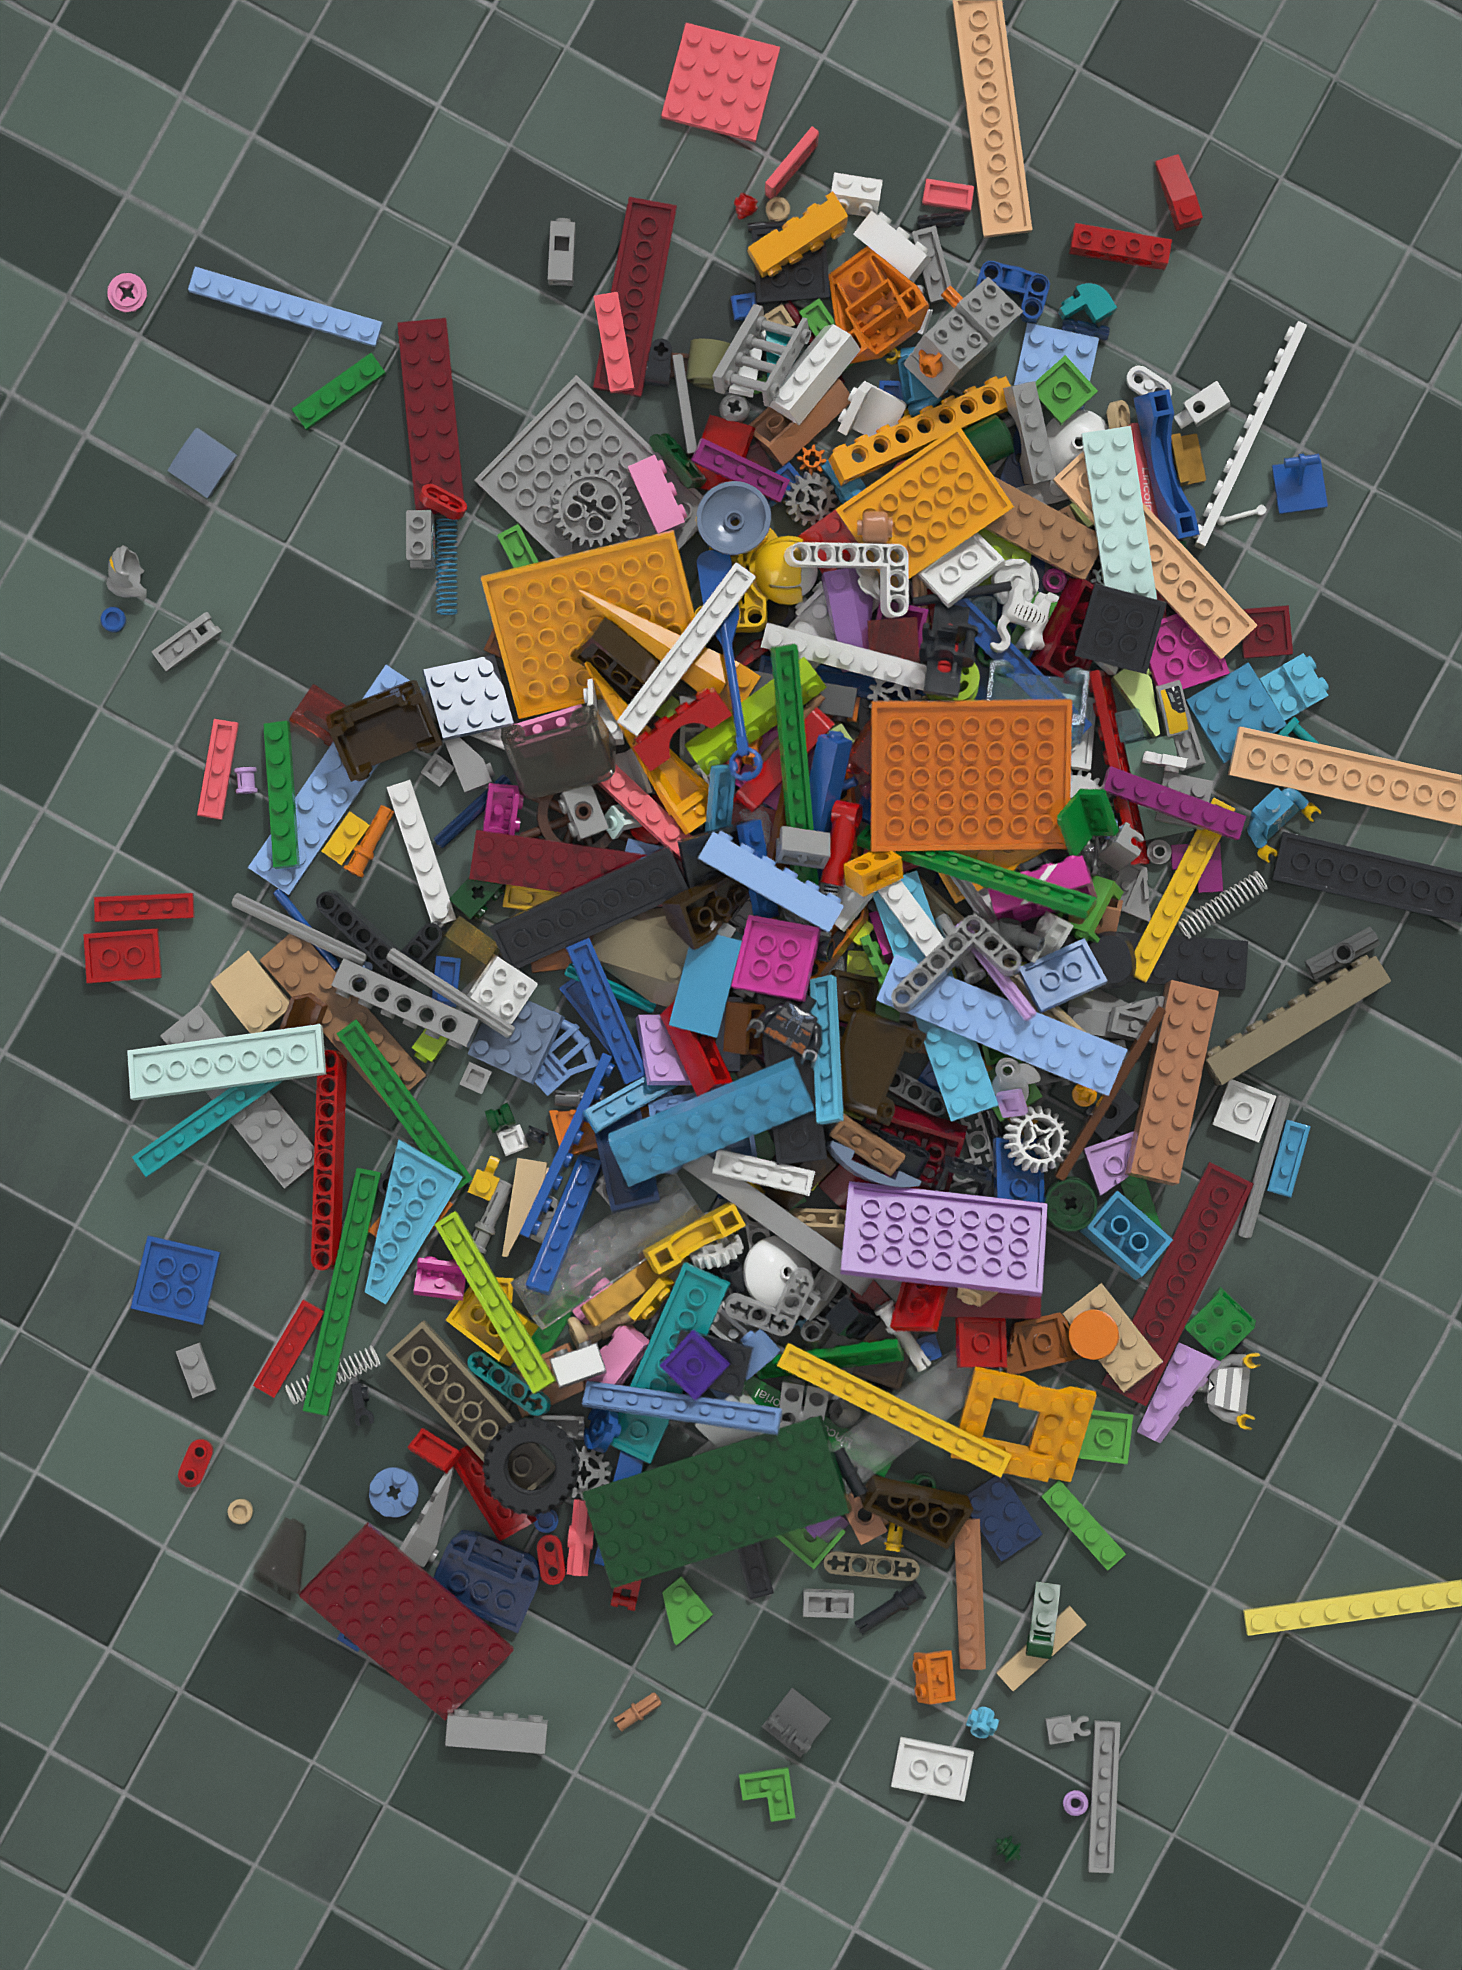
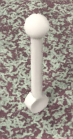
M1259 505L1251 511L1228 517L1219 516L1217 524L1223 526L1226 522L1254 514L1264 515L1266 507Z

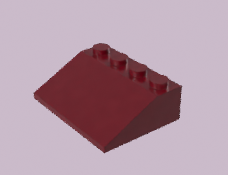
M895 1105V1112L889 1126L869 1119L866 1120L867 1124L918 1145L930 1153L928 1163L921 1177L918 1178L921 1181L920 1186L905 1187L930 1190L931 1187L928 1183L933 1184L945 1155L950 1157L960 1156L968 1128L966 1125ZM869 1163L872 1170L879 1172L883 1175L886 1174L874 1165H872L871 1163ZM934 1170V1176L928 1178V1174ZM947 1172L944 1179L947 1180L945 1188L940 1190V1192H949L954 1173Z

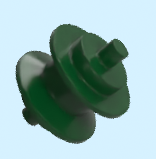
M1011 1835L1007 1838L1004 1837L1002 1840L997 1838L995 1841L998 1843L996 1846V1856L1003 1854L1005 1856V1863L1009 1860L1012 1862L1015 1858L1018 1861L1021 1859L1019 1855L1021 1843L1019 1842L1014 1845L1011 1842Z

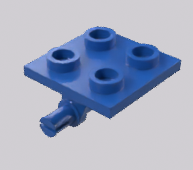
M1304 453L1298 454V457L1284 458V464L1272 465L1279 514L1328 507L1319 453L1306 456Z

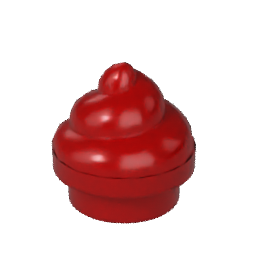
M740 193L739 197H736L734 200L738 219H745L747 216L753 215L758 209L756 206L758 200L745 193Z

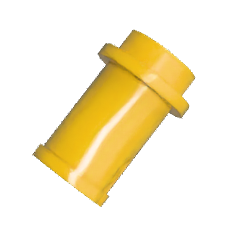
M890 1521L887 1542H884V1545H886V1550L900 1552L901 1547H904V1545H901L904 1528L897 1526V1531L895 1532V1524Z

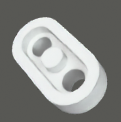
M1144 366L1131 368L1126 376L1127 386L1140 396L1154 392L1156 389L1161 391L1169 389L1170 395H1172L1171 385ZM1140 376L1142 383H1136L1134 377Z

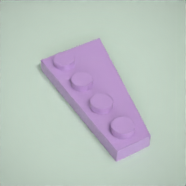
M1134 1131L1083 1149L1098 1196L1129 1177L1125 1175Z
M1178 1342L1137 1432L1161 1443L1178 1421L1179 1413L1185 1406L1188 1407L1193 1401L1192 1396L1200 1386L1203 1387L1208 1381L1207 1376L1213 1368L1217 1369L1221 1362Z

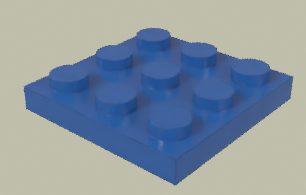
M147 1236L131 1309L204 1325L221 1252Z

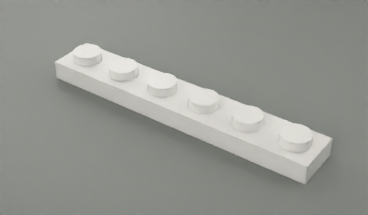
M411 780L387 787L431 922L438 921L446 924L457 920Z

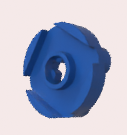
M592 1408L587 1418L591 1420L590 1427H585L584 1442L587 1448L605 1453L613 1438H617L621 1432V1424L618 1423V1412Z

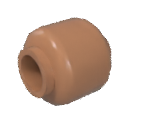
M884 511L865 512L862 520H857V535H862L863 541L866 544H885L888 538H892V517L888 518V514Z

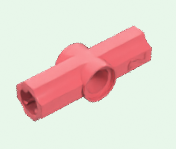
M574 1499L572 1525L569 1526L567 1547H569L566 1570L567 1574L588 1576L594 1530L585 1501Z

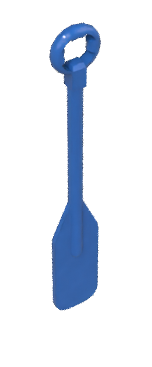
M716 550L705 551L697 559L703 606L732 568L731 556ZM737 603L716 631L715 636L723 647L738 750L732 754L729 760V770L736 779L750 781L760 774L763 768V760L755 749L749 747L745 731L732 648L740 617L739 605ZM750 753L754 754L753 760L754 766L757 767L753 773L750 771L743 773L742 776L737 774L736 772L739 769L737 762H735L736 758L739 755L744 757L749 756Z

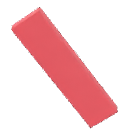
M214 719L198 816L223 820L239 723L219 719Z

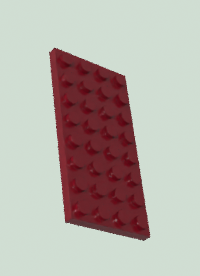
M369 1522L299 1592V1597L444 1720L514 1651L511 1644Z

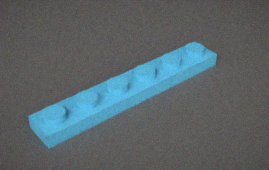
M833 975L810 979L811 997L817 1000L811 1014L819 1019L818 1023L822 1026L823 1045L814 1067L816 1121L821 1125L843 1121L837 979Z

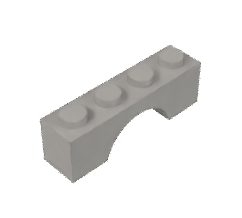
M1035 381L1003 388L1008 412L1014 418L1021 438L1022 454L1019 462L1024 484H1035L1054 479L1056 472Z

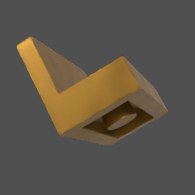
M1178 433L1171 435L1174 467L1180 486L1205 482L1206 475L1197 434L1181 436Z

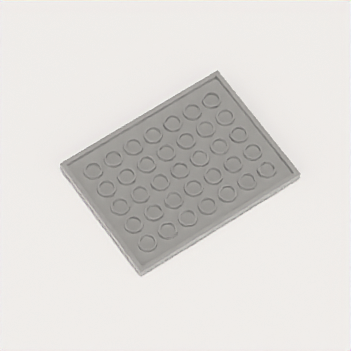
M577 375L474 480L554 558L592 550L590 549L589 542H585L584 546L580 547L579 539L573 544L571 543V534L563 537L562 534L565 528L557 529L556 526L561 520L553 519V515L559 513V511L552 510V505L559 504V502L553 499V496L561 495L557 487L565 488L566 485L563 479L566 478L572 481L573 472L579 477L581 476V469H584L586 475L590 474L591 468H594L597 475L601 469H604V477L613 473V482L618 479L621 480L619 489L627 488V492L623 496H630L631 501L625 505L631 506L632 511L625 512V514L630 516L631 520L623 521L627 527L626 530L618 529L620 538L612 535V544L605 539L603 540V547L656 534L629 474L628 466L653 455L656 456L657 461L662 459L667 473L664 474L667 483L672 481L677 492V496H674L677 505H683L687 514V518L684 519L685 526L674 531L679 551L699 531L696 524L698 506L704 497L695 488L687 489L683 486L675 472L666 465L664 458L659 453L654 452L652 447ZM585 486L581 490V494L585 497H590L594 494L595 490L591 486ZM577 496L573 497V500L587 506L588 513H591L593 510L605 519L611 520L609 515L603 514L596 509L595 503L589 506ZM608 498L603 501L602 506L609 510L615 507L616 502ZM572 507L568 515L572 518H577L581 515L582 510L579 507ZM598 519L592 520L589 527L595 531L600 530L603 522ZM594 542L593 549L600 548L598 542Z

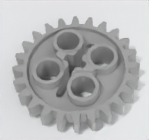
M591 468L590 474L587 475L584 469H581V476L579 477L573 472L572 481L566 478L563 479L566 485L565 488L557 487L561 495L553 496V499L559 502V504L552 505V510L559 511V513L553 515V519L561 520L556 525L557 529L565 528L562 534L563 537L571 534V543L573 544L579 539L580 547H583L585 542H589L590 549H593L594 542H598L599 546L603 547V540L605 539L612 544L611 536L614 535L620 538L618 529L626 530L627 527L623 521L631 520L630 516L625 514V512L632 511L631 506L625 505L631 501L630 496H623L627 492V488L619 489L621 480L618 479L613 482V473L604 477V469H601L598 475L595 474L594 468ZM583 487H593L595 490L594 494L590 497L583 496L581 494ZM577 496L589 506L595 503L596 509L603 514L609 515L611 520L605 519L593 510L591 513H588L587 506L573 500V497ZM611 498L616 504L614 508L607 510L602 506V503L605 499ZM572 507H579L582 513L579 517L572 518L568 515L569 510ZM595 519L603 522L602 528L597 531L589 527L590 522Z

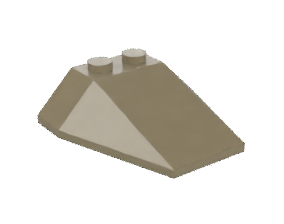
M652 908L594 935L592 945L601 966L652 1003L668 1007L675 1001L689 946L669 927L663 908Z

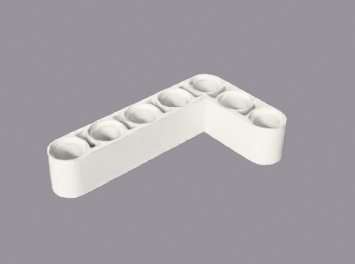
M800 542L789 546L785 550L784 559L791 567L880 569V608L882 614L892 619L904 615L908 610V551L902 545ZM795 548L802 552L803 557L801 561H797L793 557ZM819 549L824 550L827 555L825 562L819 560L817 556ZM843 549L849 551L851 555L849 562L844 561L842 558ZM867 550H871L874 553L875 559L873 563L869 562L866 558ZM892 550L897 552L899 556L897 563L890 559V552ZM892 575L898 578L899 585L897 588L893 587L890 583ZM892 600H895L899 605L897 613L893 612L890 608Z

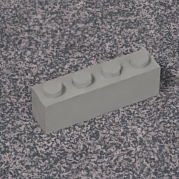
M454 1709L452 1714H448L445 1746L545 1754L548 1720H543L541 1715H528V1718H518L516 1713H504L503 1716H493L494 1712L479 1711V1714H469L467 1709Z

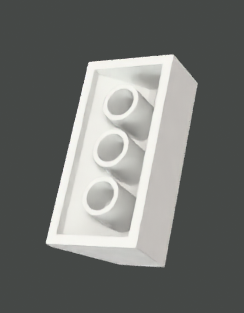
M834 324L825 326L793 364L780 386L778 397L773 399L769 407L800 425L860 352L861 349L851 334Z

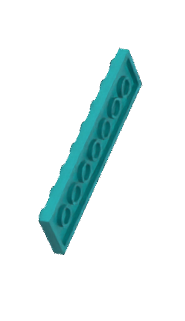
M687 1262L683 1264L630 1387L677 1394L683 1393V1389L673 1379L669 1378L670 1376L660 1367V1364L675 1350L680 1329L683 1328L691 1331L695 1329L698 1333L709 1334L730 1286L729 1282ZM619 1412L618 1423L621 1424V1432L617 1438H613L610 1445L650 1464L655 1457L670 1419Z

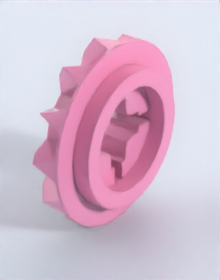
M131 273L116 276L108 287L110 303L115 309L124 313L135 312L144 305L147 297L145 283L140 277ZM120 287L126 290L133 287L132 294L135 299L130 297L123 299L124 294Z

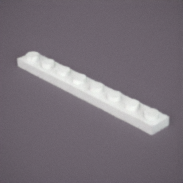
M737 562L734 564L617 720L620 725L638 737L755 581L756 576Z
M766 624L761 644L762 648L771 650V647L798 644V655L800 658L805 656L807 660L924 690L927 668L925 664L779 625Z

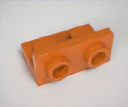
M942 1650L929 1653H914L915 1695L918 1702L930 1705L955 1701L952 1651Z

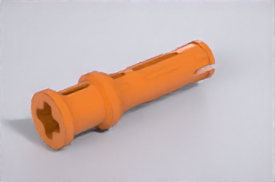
M380 805L360 845L354 847V854L348 865H344L343 868L346 871L360 878L364 877L363 872L369 860H373V851L395 813L394 811Z

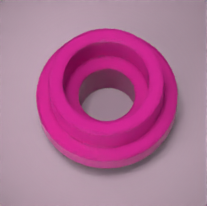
M1056 568L1048 570L1042 578L1044 588L1050 593L1061 592L1067 583L1065 573ZM1056 577L1058 585H1052L1050 578Z

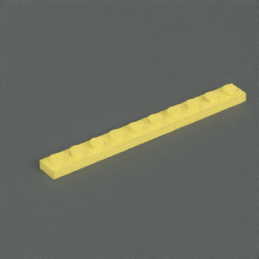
M1462 1579L1245 1609L1243 1613L1246 1634L1250 1636L1462 1606Z

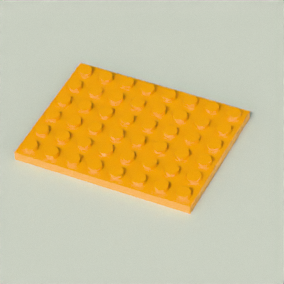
M674 530L481 576L519 719L585 704L583 690L588 688V679L592 678L587 669L571 657V655L594 627L605 617L610 621L612 620L579 593L580 590L680 636L695 618ZM619 627V629H621L625 634L631 637L628 633H626L622 628ZM594 683L597 699H603Z

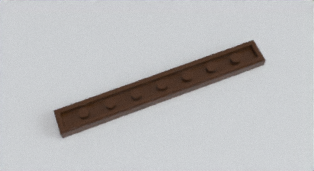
M1158 1005L1154 1007L1124 1057L1109 1096L1101 1095L1063 1161L1054 1173L1059 1179L1065 1180L1164 1017L1166 1013L1164 1008Z

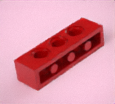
M1075 223L1069 254L1165 270L1169 261L1172 239Z

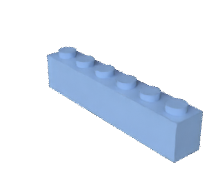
M722 831L718 834L714 832L711 834L698 857L699 860L827 933L830 932L844 907L840 904L842 899L831 893L825 896L818 892L819 886L808 880L805 884L796 879L798 874L787 868L781 871L774 867L776 865L775 861L764 855L762 859L753 855L754 849L741 843L740 847L731 842L733 838Z

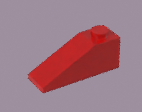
M1179 155L1155 161L1175 230L1179 231L1199 225L1203 216L1196 193Z

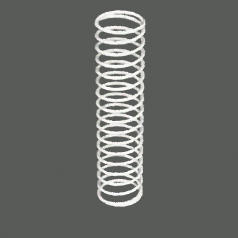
M1254 871L1253 876H1248L1249 879L1244 878V882L1239 881V885L1234 884V888L1229 887V891L1225 890L1224 894L1220 893L1219 897L1215 896V901L1211 899L1210 904L1205 903V907L1200 906V910L1195 909V913H1190L1191 917L1189 915H1186V920L1184 918H1181V922L1178 921L1177 924L1183 932V934L1187 936L1188 939L1191 938V935L1186 930L1182 920H1184L1187 923L1193 934L1196 935L1187 917L1191 919V921L1195 924L1198 931L1201 932L1200 928L1194 921L1192 914L1196 916V918L1201 923L1202 927L1206 929L1205 925L1200 920L1197 911L1200 912V914L1204 917L1207 924L1211 926L1210 922L1205 917L1202 908L1205 909V911L1209 914L1212 921L1216 923L1215 919L1210 914L1207 905L1213 910L1216 917L1220 920L1219 915L1213 908L1212 902L1218 907L1221 914L1225 917V914L1219 907L1216 898L1223 904L1226 911L1230 914V911L1224 904L1221 895L1228 901L1230 907L1235 911V908L1229 901L1226 892L1232 897L1237 907H1240L1236 899L1233 897L1231 889L1237 894L1242 904H1245L1241 896L1238 894L1235 886H1237L1242 891L1246 900L1249 901V898L1243 891L1240 882L1247 888L1251 897L1254 898V895L1248 888L1245 879L1251 884L1256 894L1259 895V892L1251 882L1250 876L1256 881L1258 887L1262 892H1264V889L1267 890L1268 887L1262 876L1257 871Z
M371 1345L370 1350L375 1359L376 1365L372 1361L367 1349L365 1348L364 1350L368 1356L371 1366L370 1368L366 1360L364 1359L362 1352L359 1350V1353L365 1365V1369L359 1362L356 1353H354V1356L357 1360L360 1372L354 1365L352 1358L349 1355V1359L352 1363L355 1375L349 1368L346 1359L343 1358L347 1366L350 1378L346 1374L340 1362V1367L343 1372L344 1379L338 1372L337 1376L339 1382L336 1380L337 1384L340 1385L341 1380L343 1382H346V1377L351 1380V1374L354 1377H356L357 1373L360 1375L362 1374V1370L364 1372H367V1367L370 1370H372V1364L375 1367L380 1366L379 1358ZM301 1377V1380H302V1382H303V1384H304V1386H305L306 1392H307V1389H308V1388H307V1386H306V1384H305L304 1379ZM296 1380V1383L300 1389L302 1399L297 1394L293 1383H291L297 1402L289 1386H285L293 1405L298 1404L299 1400L303 1402L304 1397L306 1398L298 1380Z

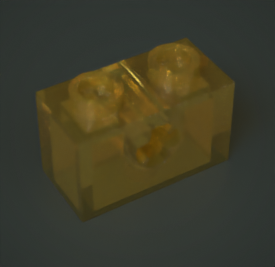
M461 916L457 918L445 935L486 966L493 955L499 950L493 939Z

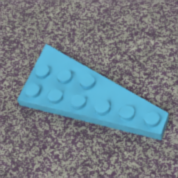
M398 1139L364 1289L365 1293L384 1304H387L463 1178L462 1175Z

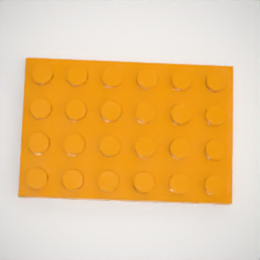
M957 425L835 510L858 543H864L862 535H857V520H862L865 512L884 511L888 514V518L892 517V538H888L885 544H899L906 548L908 551L909 580L1010 511L1014 506L960 426ZM867 550L866 556L873 563L875 559L874 553L871 550ZM892 550L890 552V559L894 563L898 562L899 556L897 552ZM892 575L890 583L895 588L898 587L899 581L896 576Z

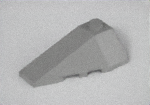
M1098 988L1094 989L1093 992H1087L1066 1002L1065 1013L1086 1033L1096 1037L1135 1041L1134 1038L1107 1032L1112 1007L1127 1004V1002Z
M454 1466L447 1474L444 1473L430 1500H428L420 1513L417 1522H415L400 1547L402 1552L422 1567L427 1562L432 1564L439 1553L435 1548L440 1539Z

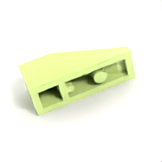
M1149 668L1147 674L1123 669L1113 676L1111 681L1151 737L1156 738L1160 734L1152 679L1149 677L1151 672Z

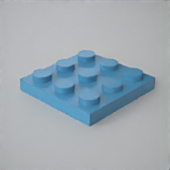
M1249 662L1185 700L1188 708L1223 764L1232 757L1238 727L1273 734L1287 725Z

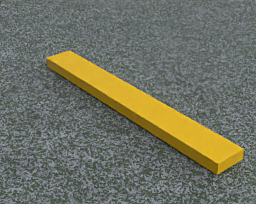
M1213 798L1211 801L1214 805L1233 812L1235 811V808L1216 798ZM1206 829L1196 830L1134 951L1136 956L1134 977L1140 981L1147 982L1222 835Z

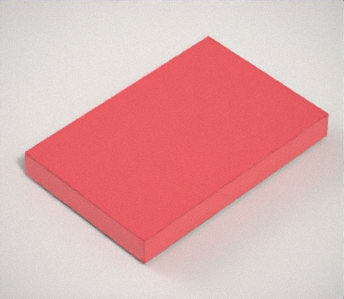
M813 126L765 182V196L769 199L778 195L817 148L819 131Z

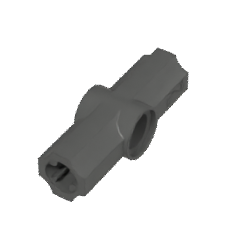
M1369 926L1304 961L1306 968L1313 979L1316 980L1380 946L1379 939ZM1340 946L1346 948L1348 952L1345 960H1341L1337 956V949Z

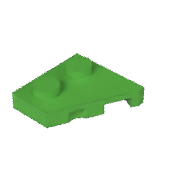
M682 1575L662 1591L673 1640L676 1645L713 1615Z

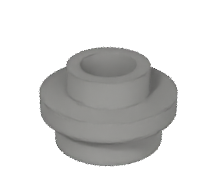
M1155 840L1147 848V857L1154 864H1164L1171 857V847L1164 840ZM1158 847L1162 848L1164 851L1163 856H1157L1155 849Z

